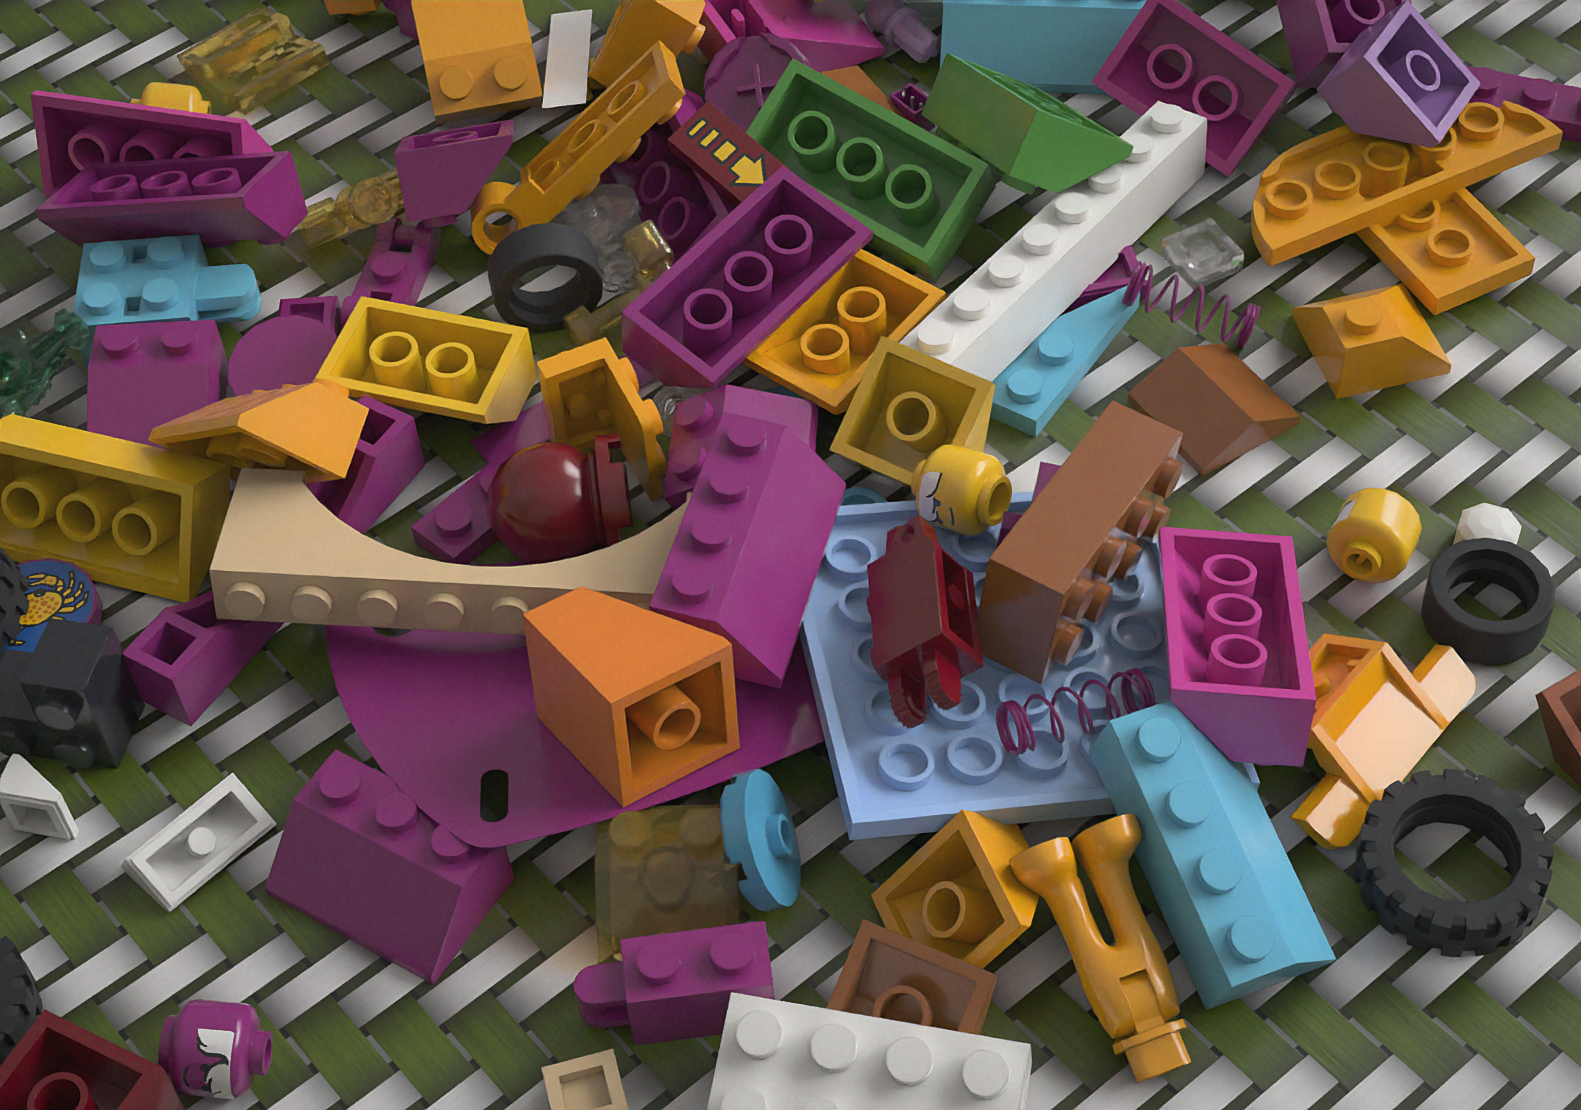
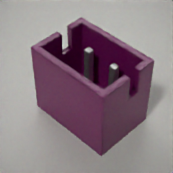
M910 83L904 86L903 96L901 89L890 94V101L908 121L927 131L935 128L934 123L921 115L928 96Z

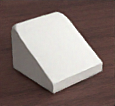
M13 753L0 777V804L13 829L69 840L70 838L75 839L79 830L61 793L23 757Z

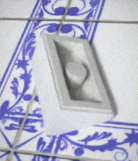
M231 773L128 856L121 867L143 890L170 913L272 829L276 822L234 773Z

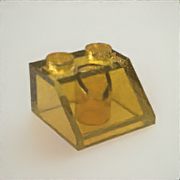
M720 804L651 806L639 811H625L618 814L615 818L597 822L594 869L598 964L622 961L620 939L742 924V893L738 887V881L743 880L742 863L731 865L729 857L727 858L720 825Z

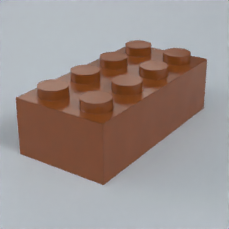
M1111 401L989 558L977 613L983 656L1042 685L1057 662L1064 666L1070 663L1084 635L1083 626L1087 621L1095 624L1100 621L1112 599L1114 592L1112 586L1117 580L1126 583L1131 578L1143 552L1141 546L1145 540L1154 544L1158 540L1159 527H1165L1168 522L1171 509L1164 506L1163 503L1164 499H1167L1175 489L1183 471L1184 463L1176 460L1183 436L1182 432L1118 402Z

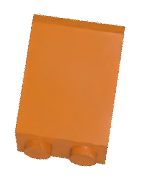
M582 586L522 614L537 717L623 808L740 748L732 644L723 636Z

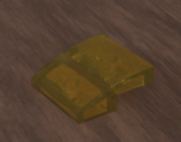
M262 6L177 55L180 65L200 85L223 103L244 115L330 64L323 45L295 35L288 16Z

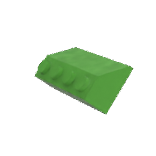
M947 53L921 113L922 116L938 126L935 132L936 136L957 145L963 151L989 164L991 172L1002 176L1000 181L1004 184L1031 195L1036 186L1059 193L1130 157L1134 148L1132 144L1040 88Z

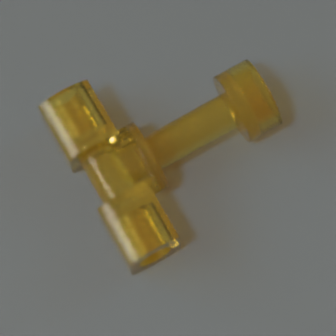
M397 168L345 187L338 194L336 201L332 197H328L308 206V215L297 225L305 245L312 249L346 234L348 231L347 227L365 229L371 225L384 223L392 218L397 210L404 208Z
M652 220L639 224L621 237L622 248L638 270L631 275L635 287L591 314L581 305L562 317L563 324L577 347L605 338L603 335L605 332L621 323V312L672 266L674 262L673 251Z

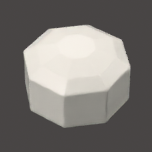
M1481 503L1462 511L1453 545L1462 540L1485 537L1509 541L1517 545L1522 526L1509 509Z

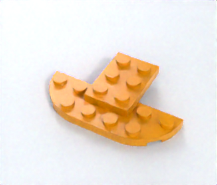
M1505 100L1501 108L1483 102L1467 103L1440 143L1432 148L1356 133L1348 125H1344L1293 146L1273 160L1261 175L1260 185L1254 196L1251 211V230L1254 242L1262 258L1271 267L1355 232L1435 316L1532 274L1535 257L1465 187L1559 149L1563 131L1534 111Z

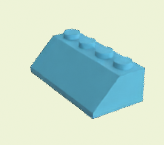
M943 0L940 68L946 54L950 53L1038 87L1045 92L1109 95L1093 84L1092 80L1147 0Z
M1170 700L1110 720L1088 751L1117 815L1133 813L1138 819L1142 829V840L1134 851L1205 1009L1208 1010L1334 962L1336 957L1243 762L1231 761Z

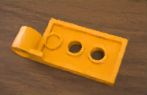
M660 40L651 46L520 171L521 183L517 187L503 182H491L482 187L470 204L472 236L482 251L492 255L497 244L512 232L532 224L549 223L573 199L581 201L586 198L600 181L599 175L614 161L621 163L628 159L638 148L641 142L640 137L654 123L663 124L674 116L682 104L681 98L685 95V90L675 56ZM496 212H505L513 217L509 223L501 226L492 225L486 221L489 215Z

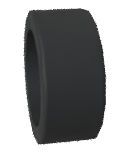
M558 223L532 224L512 232L498 243L488 260V279L495 308L502 320L510 325L528 328L529 332L547 333L575 326L592 314L602 299L603 277L597 253L590 239L574 227ZM562 265L577 270L575 276L568 282L549 291L531 292L514 286L515 282L524 274L542 266Z
M1487 537L1462 540L1444 549L1430 566L1421 615L1428 634L1439 645L1451 646L1462 660L1485 665L1511 663L1532 653L1545 636L1554 606L1556 588L1548 568L1532 552L1512 542ZM1475 581L1497 584L1513 592L1524 603L1526 613L1512 620L1491 621L1480 619L1463 611L1450 598L1449 589L1461 583Z

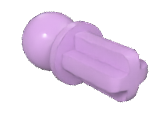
M904 0L868 1L865 8L866 21L874 31L884 35V39L889 45L901 47L918 63H926L930 57L937 56L940 50L937 45L938 37L921 23V16L915 9L906 7Z

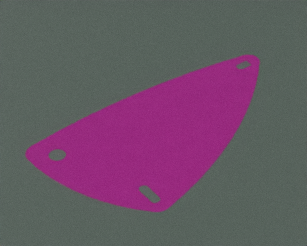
M522 560L478 566L513 567L531 564ZM326 625L329 660L336 688L347 716L366 749L387 776L401 782L395 783L402 792L409 794L414 799L416 805L435 822L442 824L447 821L456 820L466 823L471 830L448 831L463 842L479 848H497L633 813L730 780V777L734 774L762 768L825 741L798 634L781 689L734 678L739 749L623 808L537 717L525 635L413 629L402 636L385 637L376 633L373 627ZM490 770H503L509 777L508 814L501 821L486 822L480 817L481 778Z

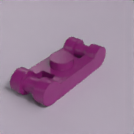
M384 216L380 218L376 230V241L352 295L345 297L342 303L340 313L342 329L361 296L416 306L440 247V227L424 228L422 221L413 226L404 225L400 218ZM400 247L412 248L410 253L399 252Z

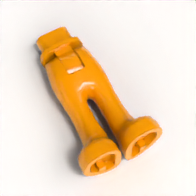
M1130 813L1111 818L1086 829L1077 835L1071 843L1069 838L1061 837L1033 846L1012 857L1009 863L1020 884L1038 893L1048 905L1067 943L1081 985L1093 1008V1012L1098 1017L1105 1031L1112 1039H1115L1112 1045L1115 1055L1126 1054L1137 1083H1140L1192 1062L1179 1033L1187 1028L1185 1020L1169 1021L1180 1012L1176 988L1169 965L1142 911L1129 874L1128 862L1142 840V829L1135 814ZM1076 857L1088 876L1110 924L1115 939L1114 946L1105 943L1092 917L1082 882L1077 876Z

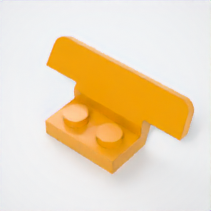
M1324 633L1309 650L1316 704L1307 748L1313 750L1318 764L1327 774L1290 818L1322 848L1337 850L1353 842L1361 831L1366 812L1373 800L1376 798L1381 801L1384 789L1397 780L1403 781L1473 696L1476 688L1474 675L1451 646L1435 644L1412 673H1410L1387 642Z

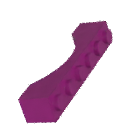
M363 395L357 402L369 408L345 479L306 483L307 488L324 507L338 519L363 535L425 467L414 417L366 395ZM213 590L186 603L164 608L126 648L122 656L141 701L192 726L285 622L217 619Z

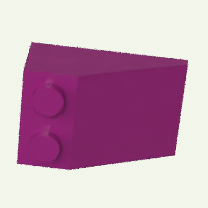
M215 320L97 325L88 365L87 431L166 449L148 440L153 428L225 399L228 386V360Z

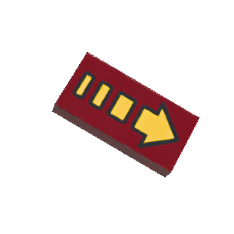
M709 101L668 138L669 149L736 206L741 204L782 165L786 167Z

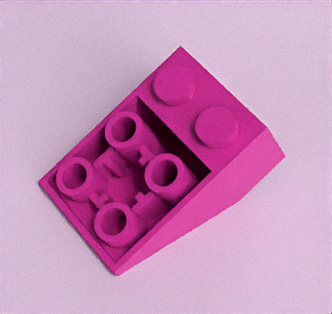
M705 0L706 4L699 23L705 26L706 29L697 46L709 63H711L715 54L731 40L742 36L746 38L760 36L759 33L775 34L792 42L807 58L810 68L820 73L854 66L885 54L884 46L847 0H825L821 2L812 0Z

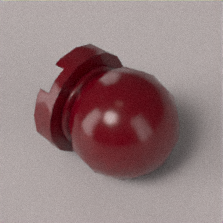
M621 433L595 435V450L589 451L588 455L568 443L539 442L518 449L499 465L488 487L486 512L494 536L511 555L531 565L543 564L588 554L598 543L602 547H610L623 541L621 528L633 527L634 525L627 468L622 462L613 463L611 451L623 449Z

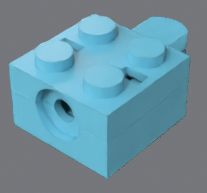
M199 234L85 243L82 251L71 328L88 370L97 325L215 320L216 323L247 321L253 319L260 311L262 299L254 271L249 265H208Z

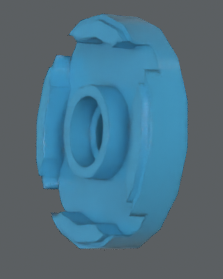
M757 768L734 774L730 777L732 784L725 786L720 799V825L727 858L729 857L731 865L742 863L747 877L746 880L738 881V887L748 902L758 910L769 912L790 907L797 900L801 884V859L797 835L788 805L779 786L767 772Z

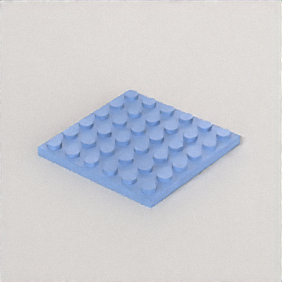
M1033 491L1012 493L1008 512L1024 514L1030 507ZM916 500L840 506L799 631V636L849 840L939 832L962 809L978 813L1005 825L1116 814V810L1088 751L1110 721L1106 708V692L1097 684L1087 686L1083 695V701L1089 710L1093 722V733L1091 736L1086 735L1081 727L1078 715V700L1070 692L1058 694L1054 708L1061 719L1065 732V740L1062 744L1057 742L1053 735L1050 723V708L1040 699L1030 701L1026 714L1034 731L1036 748L1034 751L1027 748L1023 755H1011L1003 746L997 730L996 711L1001 702L1014 700L1023 707L1027 698L1032 694H1040L1051 703L1056 690L1061 686L1069 687L1079 695L1084 683L1089 679L1098 680L1107 687L1112 675L1117 672H1125L1128 669L1131 670L1132 668L1140 669L1148 677L1154 690L1155 705L1170 700L1158 540L1154 544L1145 540L1141 546L1143 552L1131 578L1126 583L1119 580L1112 586L1114 588L1113 596L1103 617L1097 624L1090 621L1086 622L1082 628L1084 630L1082 641L1070 663L1064 666L1057 662L1042 685L982 655L983 667L961 678L962 690L960 692L962 694V701L959 705L943 711L942 708H938L936 703H933V699L928 695L926 696L927 708H925L927 719L924 720V723L912 729H907L906 726L903 727L901 722H898V718L894 715V711L891 708L892 704L889 701L891 696L889 695L888 683L877 674L870 658V649L873 647L871 616L866 605V599L869 595L867 565L885 555L888 531L896 526L906 524L910 518L919 515ZM1002 521L976 536H965L931 525L935 529L941 548L973 573L978 613L989 558L996 550ZM1133 675L1132 677L1136 680V682H1137V683L1140 685V687L1142 688V686H1141L1140 682L1138 681V679ZM1118 677L1112 683L1111 693L1117 701L1121 716H1124L1128 713L1121 696L1122 677ZM1132 684L1134 700L1138 709L1142 710L1140 694ZM1110 700L1111 709H1112V714H1113L1114 719H1116L1117 717H1116L1115 709H1114L1113 704H1112V702H1111V700ZM1008 710L1010 732L1018 747L1017 729L1013 717ZM1083 710L1084 721L1089 731L1087 718ZM1055 720L1057 732H1058V735H1059V737H1060L1059 728H1058L1057 722H1056V720ZM1027 729L1028 737L1031 743L1030 735ZM1243 762L1257 791L1260 781L1253 763Z

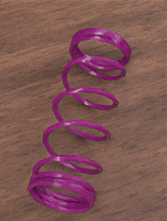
M1137 261L1122 298L1123 304H1128L1129 307L1133 306L1148 270L1149 276L1144 299L1145 313H1149L1155 308L1175 279L1169 314L1171 323L1176 322L1181 317L1200 289L1195 320L1196 332L1199 333L1206 327L1226 298L1220 335L1221 341L1223 343L1226 342L1244 318L1234 345L1235 347L1239 346L1241 350L1245 348L1259 315L1260 306L1257 307L1256 304L1252 305V303H1249L1225 336L1230 296L1229 294H1224L1199 327L1205 292L1203 284L1195 287L1174 317L1179 286V277L1175 274L1166 282L1155 301L1148 308L1153 266L1151 264L1146 266L1145 262Z
M1132 668L1131 670L1128 669L1125 672H1117L1112 675L1107 687L1098 680L1089 679L1084 683L1079 695L1069 687L1061 686L1056 690L1051 703L1040 694L1029 696L1023 707L1014 700L1001 702L996 711V725L1003 746L1011 755H1023L1027 748L1034 751L1036 739L1026 713L1029 702L1033 699H1040L1050 708L1051 729L1056 741L1062 744L1065 740V732L1061 719L1054 708L1056 698L1061 692H1070L1078 700V715L1081 727L1086 735L1091 736L1093 733V722L1089 710L1083 701L1084 691L1087 686L1097 684L1106 692L1107 714L1109 720H1113L1110 700L1115 709L1116 717H1121L1117 701L1111 693L1114 680L1122 677L1121 696L1128 714L1139 711L1133 697L1132 684L1140 694L1142 709L1155 705V695L1151 682L1140 669ZM1133 675L1138 679V681L1140 682L1142 688H1141L1140 685L1136 682V680L1132 677ZM1008 710L1013 717L1017 729L1018 747L1010 732ZM1083 710L1087 718L1089 731L1084 721ZM1055 720H1056L1057 725H1058V728H1059L1060 737H1059L1058 732H1057ZM1027 729L1030 735L1031 743L1028 737Z

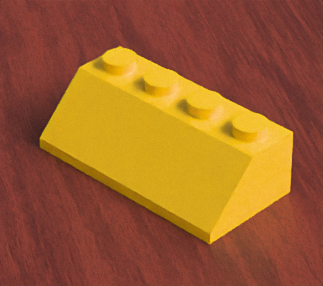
M10 414L0 419V548L15 562L23 563L29 560L47 558L72 562L87 572L93 581L186 603L196 598L214 557L229 509L231 464Z

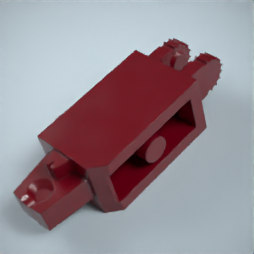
M920 515L912 517L906 524L896 526L888 531L885 555L867 565L869 595L866 599V605L871 616L873 647L870 649V658L877 674L888 683L889 695L891 696L889 701L892 704L891 708L894 711V715L898 718V722H901L903 727L906 726L907 729H912L924 723V720L927 719L925 708H927L926 696L928 695L933 699V703H936L938 708H942L943 711L959 705L962 701V694L960 692L962 690L961 678L983 667L973 573L941 548L935 529Z

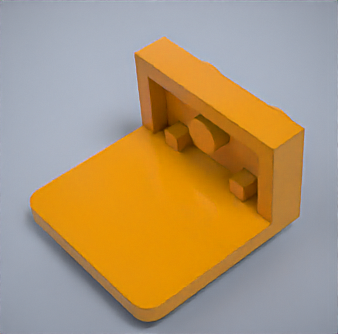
M605 337L538 361L537 368L550 442L568 443L582 452L595 447V435L620 432L623 442V449L621 450L649 500L653 501L663 497L661 476L667 474V462L659 443L656 441V436L663 434V425L654 402L651 399L642 401L638 394V380L627 357L618 359Z

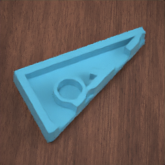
M1125 286L1059 316L992 381L996 386L990 417L1036 438L1139 307L1140 291L1133 306L1129 307L1128 304L1122 303V298L1127 288Z

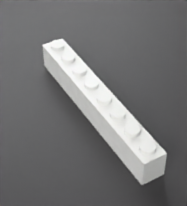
M1158 101L1120 136V138L1134 146L1130 157L1061 191L899 343L992 382L1082 294L1089 284H1092L1118 259V253L1125 246L1132 245L1205 174L1207 118L1185 111L1179 106Z

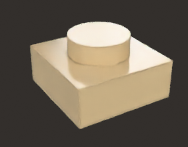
M613 1049L541 1067L551 1110H629Z

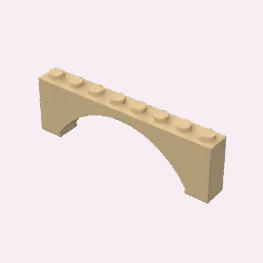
M241 468L209 569L217 619L525 635L523 613L581 586L649 610V605L692 492H687L686 503L666 518L641 533L610 547L582 556L543 564L486 567L445 563L417 557L383 545L359 533L338 519L315 498L307 488L305 471Z

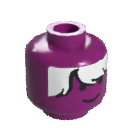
M204 999L191 1000L183 1005L177 1016L169 1015L166 1018L159 1041L158 1065L165 1069L167 1075L170 1076L173 1087L180 1094L236 1099L247 1093L255 1075H267L272 1059L273 1035L271 1031L261 1030L259 1016L250 1004Z

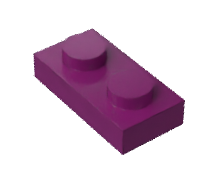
M500 454L411 527L415 543L441 562L469 565L493 545L498 539L494 536L486 512L488 487L499 465L507 458Z

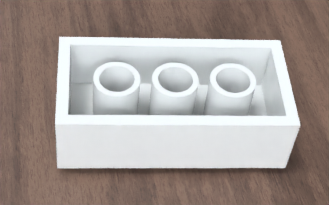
M731 992L707 1110H1025L1032 1067L1031 1044Z

